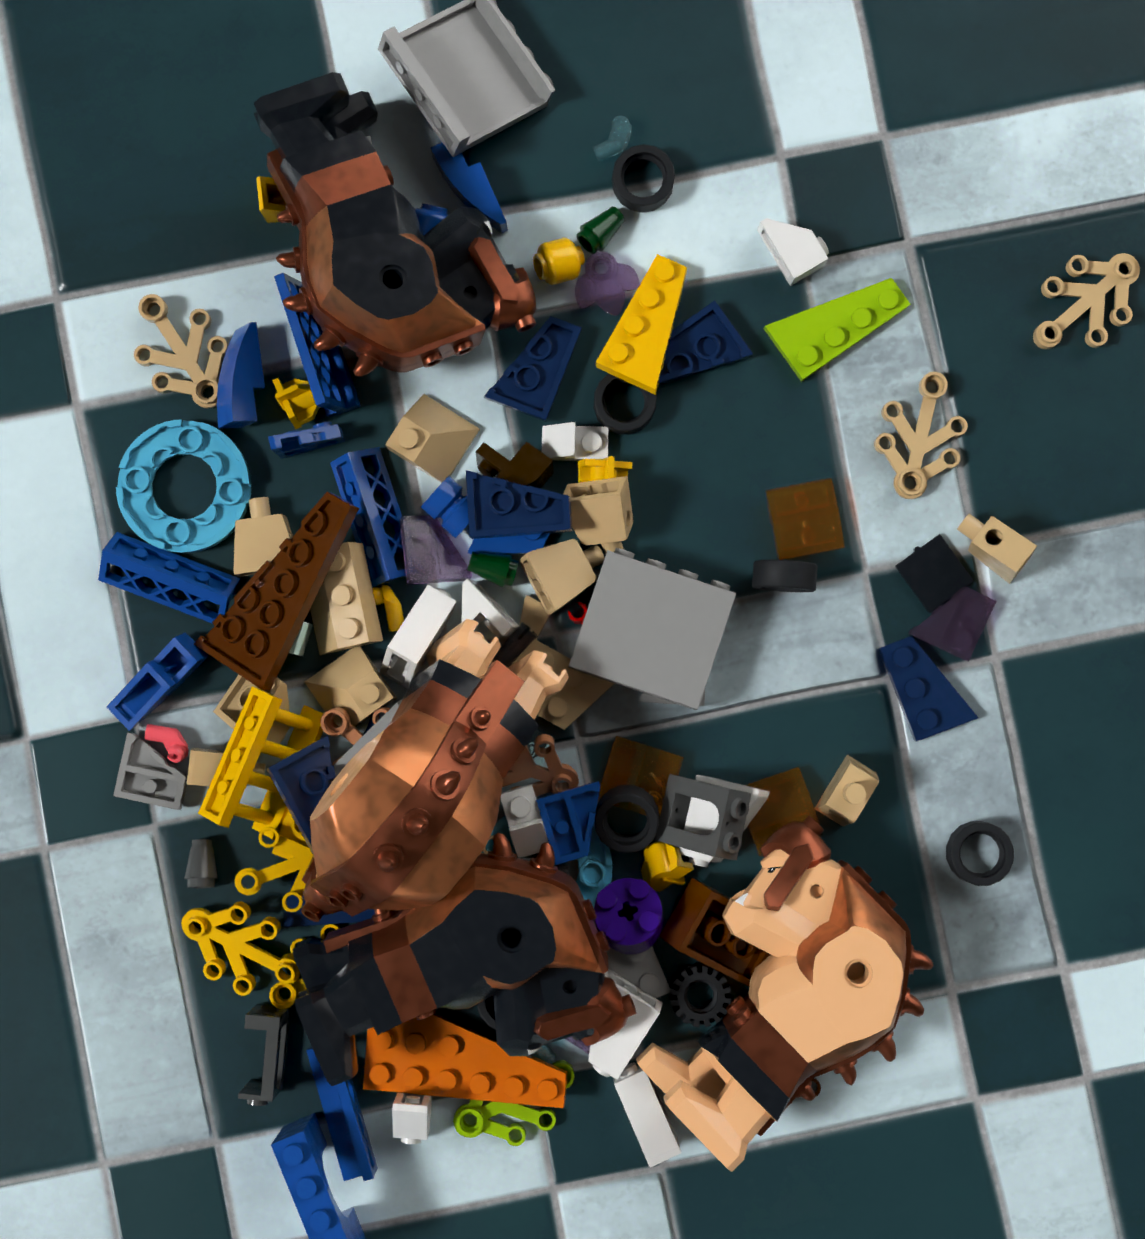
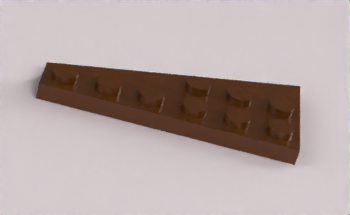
M326 492L301 521V528L291 539L286 538L279 546L281 551L272 561L267 560L234 597V604L224 615L219 614L212 622L214 627L206 636H200L194 645L261 690L270 691L359 508L333 493Z

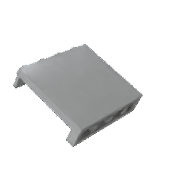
M463 0L400 33L394 26L383 32L378 47L381 55L452 157L547 107L555 92L551 78L546 73H543L538 66L532 51L527 46H524L517 36L512 22L506 19L499 10L496 0Z
M615 548L614 552L607 550L568 668L693 710H698L736 593L729 591L731 586L723 582L711 580V583L707 584L698 581L699 575L693 572L679 569L677 574L665 570L666 564L648 558L646 563L633 559L635 554L620 548Z

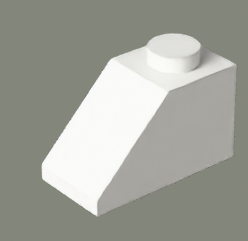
M768 218L760 221L757 231L790 286L823 268L829 259L827 257L829 254L828 247L820 236L816 238L812 230Z
M397 1093L392 1108L393 1138H401V1142L406 1144H419L421 1140L428 1139L432 1096Z

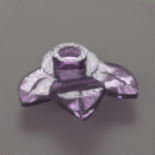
M596 252L589 256L585 264V274L576 282L575 298L577 304L581 309H584L597 302L603 311L610 315L618 316L625 303V291L637 289L640 285L639 278L631 266L617 263L610 253ZM598 264H604L608 270L605 274H598L595 271V267Z

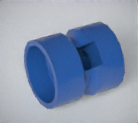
M448 476L423 503L421 508L433 519L441 518L443 520L442 527L456 538L469 524L467 495H462L463 487L452 477Z

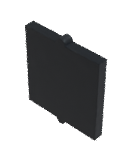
M940 534L922 547H915L911 555L895 565L928 613L947 600H954L955 594L974 581Z

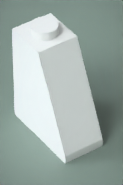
M430 585L426 586L387 646L379 673L408 689L412 679L416 677L425 662L427 653L439 638L453 613L457 601L452 599L448 592L440 588L435 589Z
M696 775L695 779L752 793L744 830L766 802L770 792L708 776ZM691 797L684 830L700 835L711 834L719 822L718 809L709 801ZM680 847L681 855L688 856V862L697 866L708 867L709 862L721 863L724 859Z
M608 969L605 972V977L614 980L621 996L630 994L637 1014L628 1017L626 1025L616 1034L590 1045L588 1062L593 1064V1068L599 1074L605 1077L612 1076L618 1080L660 1014L663 1003Z
M636 1063L628 1064L618 1080L613 1078L614 1085L648 1165L651 1168L681 1154L678 1137L652 1080L639 1065L636 1066Z

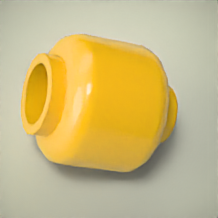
M567 237L539 245L537 254L533 256V265L538 278L545 280L550 285L578 278L581 272V265L585 263L581 247L579 245L575 246L572 240Z

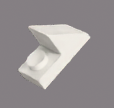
M575 422L542 426V453L552 460L580 461L585 458L602 460L608 457V428L601 426H575Z
M466 579L462 583L461 623L466 619L477 621L479 625L486 618L487 620L484 623L492 633L498 637L501 634L510 637L519 625L477 581Z
M529 784L502 792L501 802L518 858L539 853L541 844L549 842L533 785Z

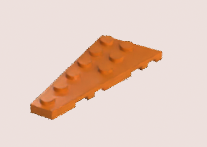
M437 1013L422 1020H417L415 1017L378 1036L374 1027L367 1029L363 1089L554 1108L565 1107L568 1071L532 1055L509 1056L497 1044V1041Z

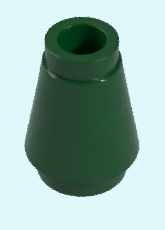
M610 207L581 225L580 231L576 235L577 240L591 254L603 251L621 227V224L625 222L623 214L616 207Z
M472 551L467 571L473 572L501 587L504 584L512 586L519 561L511 559V555Z

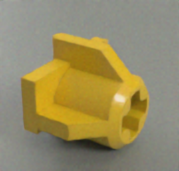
M279 378L272 380L277 390L275 398L282 409L286 411L295 429L315 419L321 407L316 406L308 381L295 378L282 384Z
M613 456L602 460L582 459L578 461V482L624 476L628 478V470L632 469V462L615 461Z
M658 841L649 844L643 851L642 877L655 891L661 892L673 883L684 885V876L694 870L692 863L682 860L680 849L671 844Z

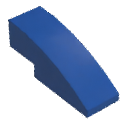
M443 143L430 147L432 157L439 171L456 196L467 207L477 208L489 219L491 227L501 233L508 231L507 221L481 163L478 162L468 167L462 153L452 157Z
M250 322L235 330L227 347L218 382V428H243L257 421L254 393L265 388L257 322Z
M186 632L174 637L154 660L147 662L107 706L111 713L129 731L135 728L170 696L208 657L202 649L194 645L195 641Z

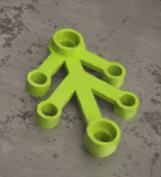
M564 1060L553 1062L552 1065L568 1071L566 1089L569 1088L574 1081L573 1067ZM471 1099L469 1103L461 1105L456 1110L453 1119L456 1131L464 1137L473 1138L484 1132L505 1139L512 1146H519L525 1141V1128L519 1123L506 1126L490 1118L503 1113L536 1124L543 1131L551 1130L556 1123V1115L550 1108L537 1110L522 1104L492 1101L482 1106L483 1101ZM468 1114H473L476 1116L477 1122L469 1125L465 1122L464 1117ZM549 1114L552 1117V1122L544 1125L539 1120L540 1116ZM511 1130H520L522 1137L518 1140H513L509 1135Z

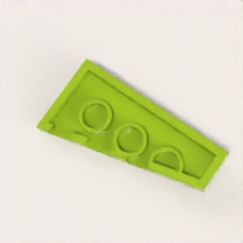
M889 278L765 325L763 329L802 382L907 309L911 304L894 280Z

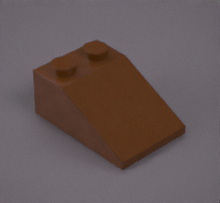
M692 878L659 937L678 951L750 986V979L755 968L771 954L732 935L722 916L730 898Z

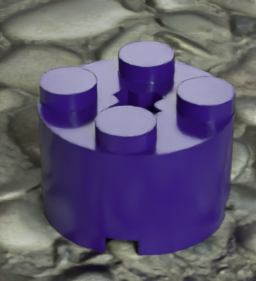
M633 878L618 879L608 884L597 894L594 905L597 917L595 923L597 931L604 932L610 948L622 954L634 955L642 953L653 946L662 931L663 912L658 894L646 881ZM631 912L634 920L627 921L624 913Z

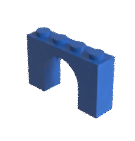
M310 1114L284 1125L271 1143V1147L308 1238L366 1239L354 1207L341 1212L332 1195L322 1160V1154L327 1146V1141L316 1114Z

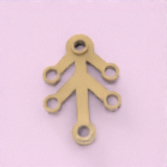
M1126 253L1113 256L1109 262L1088 261L1082 255H1075L1068 260L1066 271L1072 277H1079L1082 274L1105 276L1097 284L1063 282L1056 276L1049 277L1043 282L1041 292L1047 298L1052 299L1057 296L1081 298L1055 321H1045L1036 327L1033 332V340L1039 348L1051 349L1056 346L1062 339V331L1089 308V330L1085 334V342L1092 348H1098L1103 345L1108 339V333L1103 328L1105 294L1114 286V309L1110 312V321L1118 327L1124 326L1131 321L1133 312L1128 306L1129 285L1134 283L1139 277L1140 266L1132 255ZM1073 261H1078L1081 263V271H1076L1073 269ZM1120 264L1128 267V274L1125 275L1119 271ZM1049 282L1055 283L1057 285V292H1050L1047 284ZM1117 310H1121L1125 313V321H1121L1117 318ZM1046 328L1054 331V339H1049L1045 336ZM1092 332H1098L1101 335L1100 342L1093 341L1091 337Z
M155 294L144 296L139 302V313L148 322L156 324L175 354L153 350L148 345H140L134 351L135 360L142 366L157 364L186 370L192 381L173 379L167 373L159 372L152 378L153 388L162 394L173 391L192 395L194 402L203 408L216 407L218 376L222 358L225 356L229 345L228 342L221 336H214L208 341L207 348L210 355L204 374L198 365V358L204 331L211 325L210 315L204 309H195L191 312L189 317L191 328L186 346L166 316L168 307L165 301ZM154 305H159L160 312L155 316L150 315V308ZM200 314L205 315V322L202 325H197L195 323L196 317ZM216 342H223L224 348L220 352H214L213 345ZM144 350L150 351L149 359L141 361V352ZM167 378L168 385L165 388H159V379ZM213 387L214 394L209 398H205L203 396L204 389Z
M939 372L927 373L919 382V392L923 398L915 432L903 415V407L899 402L889 401L881 410L883 419L887 422H892L910 451L908 464H906L895 448L896 441L893 435L882 433L874 441L875 450L885 455L896 472L893 481L894 489L904 499L920 497L927 488L928 479L944 469L956 467L960 462L959 452L956 449L947 448L940 453L937 460L921 468L924 454L952 437H960L968 428L967 421L963 417L955 416L946 423V426L928 436L936 400L945 394L948 387L947 379ZM927 382L936 384L937 391L935 393L927 390ZM894 406L898 411L897 416H889L887 414V407ZM953 421H958L962 425L961 432H954L952 430L951 424ZM881 438H887L890 441L889 449L881 448L879 444ZM946 453H951L954 456L955 461L953 464H947L944 461ZM910 477L914 479L915 487L913 489H908L905 486V478Z

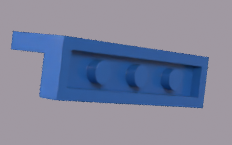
M380 447L348 452L330 462L341 498L359 508L351 528L356 543H363L372 588L382 586L395 579L419 573L420 569ZM371 457L375 468L373 476L365 471L361 459ZM375 488L383 493L385 499L383 507L374 500L373 492ZM385 520L394 526L396 532L394 538L385 533L383 527ZM396 551L404 557L407 569L397 570L394 560Z
M119 532L115 533L102 550L99 581L210 623L219 614L224 615L228 611L229 603L239 589L240 578L157 548ZM110 564L120 567L126 576L121 577L109 572ZM147 577L152 579L157 588L153 589L145 586L140 578ZM176 588L183 591L188 599L182 600L177 598L171 590ZM207 600L220 605L218 613L208 610L203 601Z
M309 1047L306 1052L343 1180L347 1181L360 1176L363 1177V1181L374 1179L378 1167L353 1081L350 1079L331 1086L324 1076L313 1048Z

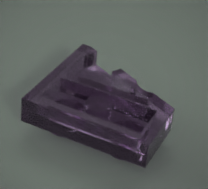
M430 515L401 517L399 521L407 584L458 582L472 578V572L467 571V564L438 519H433Z

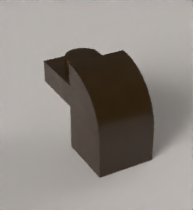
M484 442L475 452L477 468L484 476L496 477L508 482L541 489L553 475V460L528 442L521 447L510 461Z

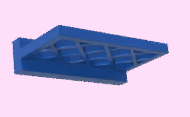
M285 273L274 276L282 303L285 298L300 293L299 288L303 287L301 281ZM284 306L316 406L324 408L328 417L360 407L361 405L342 347L337 345L333 349L325 351L315 349L314 342L323 333L321 326L315 321L313 315L309 316L307 312H295Z

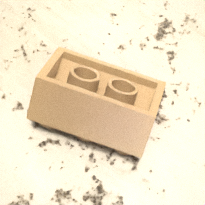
M342 543L310 608L320 655L383 641L363 543Z

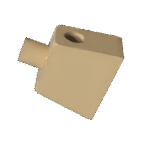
M627 476L567 484L563 494L568 495L571 499L572 528L580 542L586 546L601 544L605 555L607 550L614 552L615 548L623 549L621 541L628 538L633 525Z
M269 497L249 499L251 518L240 519L235 522L234 575L239 577L254 575L267 560L272 561L281 551L279 546L286 538L291 539L293 537L287 517L283 514L271 515Z
M968 514L957 528L958 531L972 540L968 551L1009 584L1028 562L1037 545L993 516L989 518L986 524H983L974 516ZM986 539L994 540L997 545H990Z
M570 539L530 551L519 562L547 615L550 616L597 580L592 568L602 564L605 557L598 545H593L582 551L578 541Z
M192 748L186 784L209 787L224 751ZM256 763L253 771L265 775L266 764Z
M846 755L814 809L841 826L854 823L879 783L876 772Z

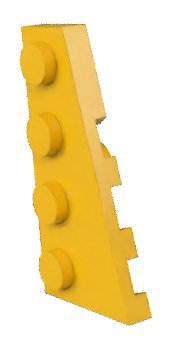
M657 254L596 360V368L656 395L675 314L678 310L687 275V267Z

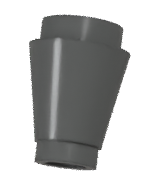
M192 840L184 877L185 880H188L187 888H215V880L218 879L212 840Z

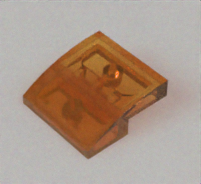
M831 478L765 490L779 560L845 548L840 515Z
M616 736L600 786L598 800L609 789L618 785H634L645 789L653 796L658 805L660 818L669 774L679 775L684 757ZM620 802L614 805L646 815L643 808L631 802Z
M799 767L745 785L770 791L768 799L748 825L759 857L763 856L759 849L765 841L784 825L793 821L803 822L808 816H811L820 825Z

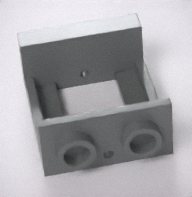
M669 774L655 840L709 856L737 861L752 793ZM691 797L709 801L718 809L719 822L711 834L700 835L684 830Z
M256 1004L245 1014L244 1029L266 1030L262 1081L250 1080L238 1093V1099H246L249 1105H268V1101L273 1102L283 1088L290 1007L279 1009L274 1005Z

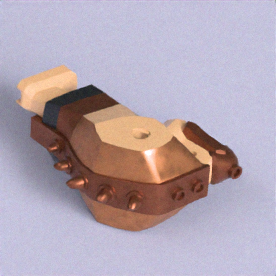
M470 619L464 620L436 640L427 653V661L430 667L412 679L388 727L367 743L346 764L332 781L310 816L313 857L302 878V881L306 884L303 891L305 905L301 909L302 914L314 922H319L323 915L344 911L353 917L367 909L405 910L427 907L444 898L486 847L498 818L503 779L539 727L535 722V718L543 702L561 691L569 678L567 670L563 669L557 675L553 672V668L550 665L543 663L547 654L536 650L508 668L498 660L492 662L501 647L499 639L495 636L488 643L482 633L474 631L478 622Z
M808 816L803 822L793 821L784 825L765 841L759 849L764 856L760 862L762 869L745 890H741L730 898L722 914L732 935L771 954L755 968L750 979L748 994L744 998L738 996L726 1008L728 1013L706 1031L702 1037L697 1039L701 1048L688 1061L681 1059L655 1043H651L636 1058L640 1068L665 1093L663 1098L668 1108L731 1172L744 1161L747 1145L756 1134L762 1136L775 1121L779 1120L783 1111L795 1098L802 1097L808 1101H812L815 1098V1093L811 1087V1080L814 1077L833 1070L835 1074L840 1073L845 1082L852 1086L857 1076L854 1066L857 1063V1059L870 1051L875 1052L878 1050L888 1062H892L896 1058V1045L892 1036L899 1017L903 1016L904 1013L920 1017L924 1013V1007L921 1002L910 994V988H907L908 977L916 969H932V960L924 953L914 950V946L911 945V934L907 924L893 910L897 904L883 890L878 894L869 885L873 880L861 867L857 866L853 869L843 860L835 862L830 859L831 850L819 836L824 829L811 816Z

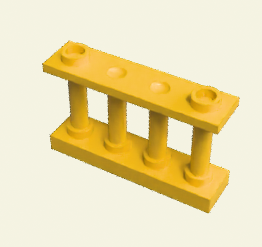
M252 686L198 814L219 826L229 828L233 816L254 821L252 829L258 832L266 827H273L280 832L288 808L271 777L254 772L253 769L260 753L283 760L320 740L323 733L321 717L324 713L307 705H303L300 715L280 708L282 699ZM274 721L294 727L286 746L266 740ZM247 784L267 790L260 809L239 803ZM266 831L263 834L272 840L276 839L272 831Z

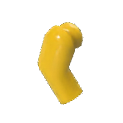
M382 585V587L372 588L376 605L384 603L389 631H398L404 622L400 601L390 586Z

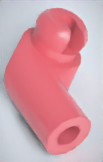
M153 724L147 725L145 740L163 743L169 754L167 758L171 762L180 763L188 756V744L178 729Z

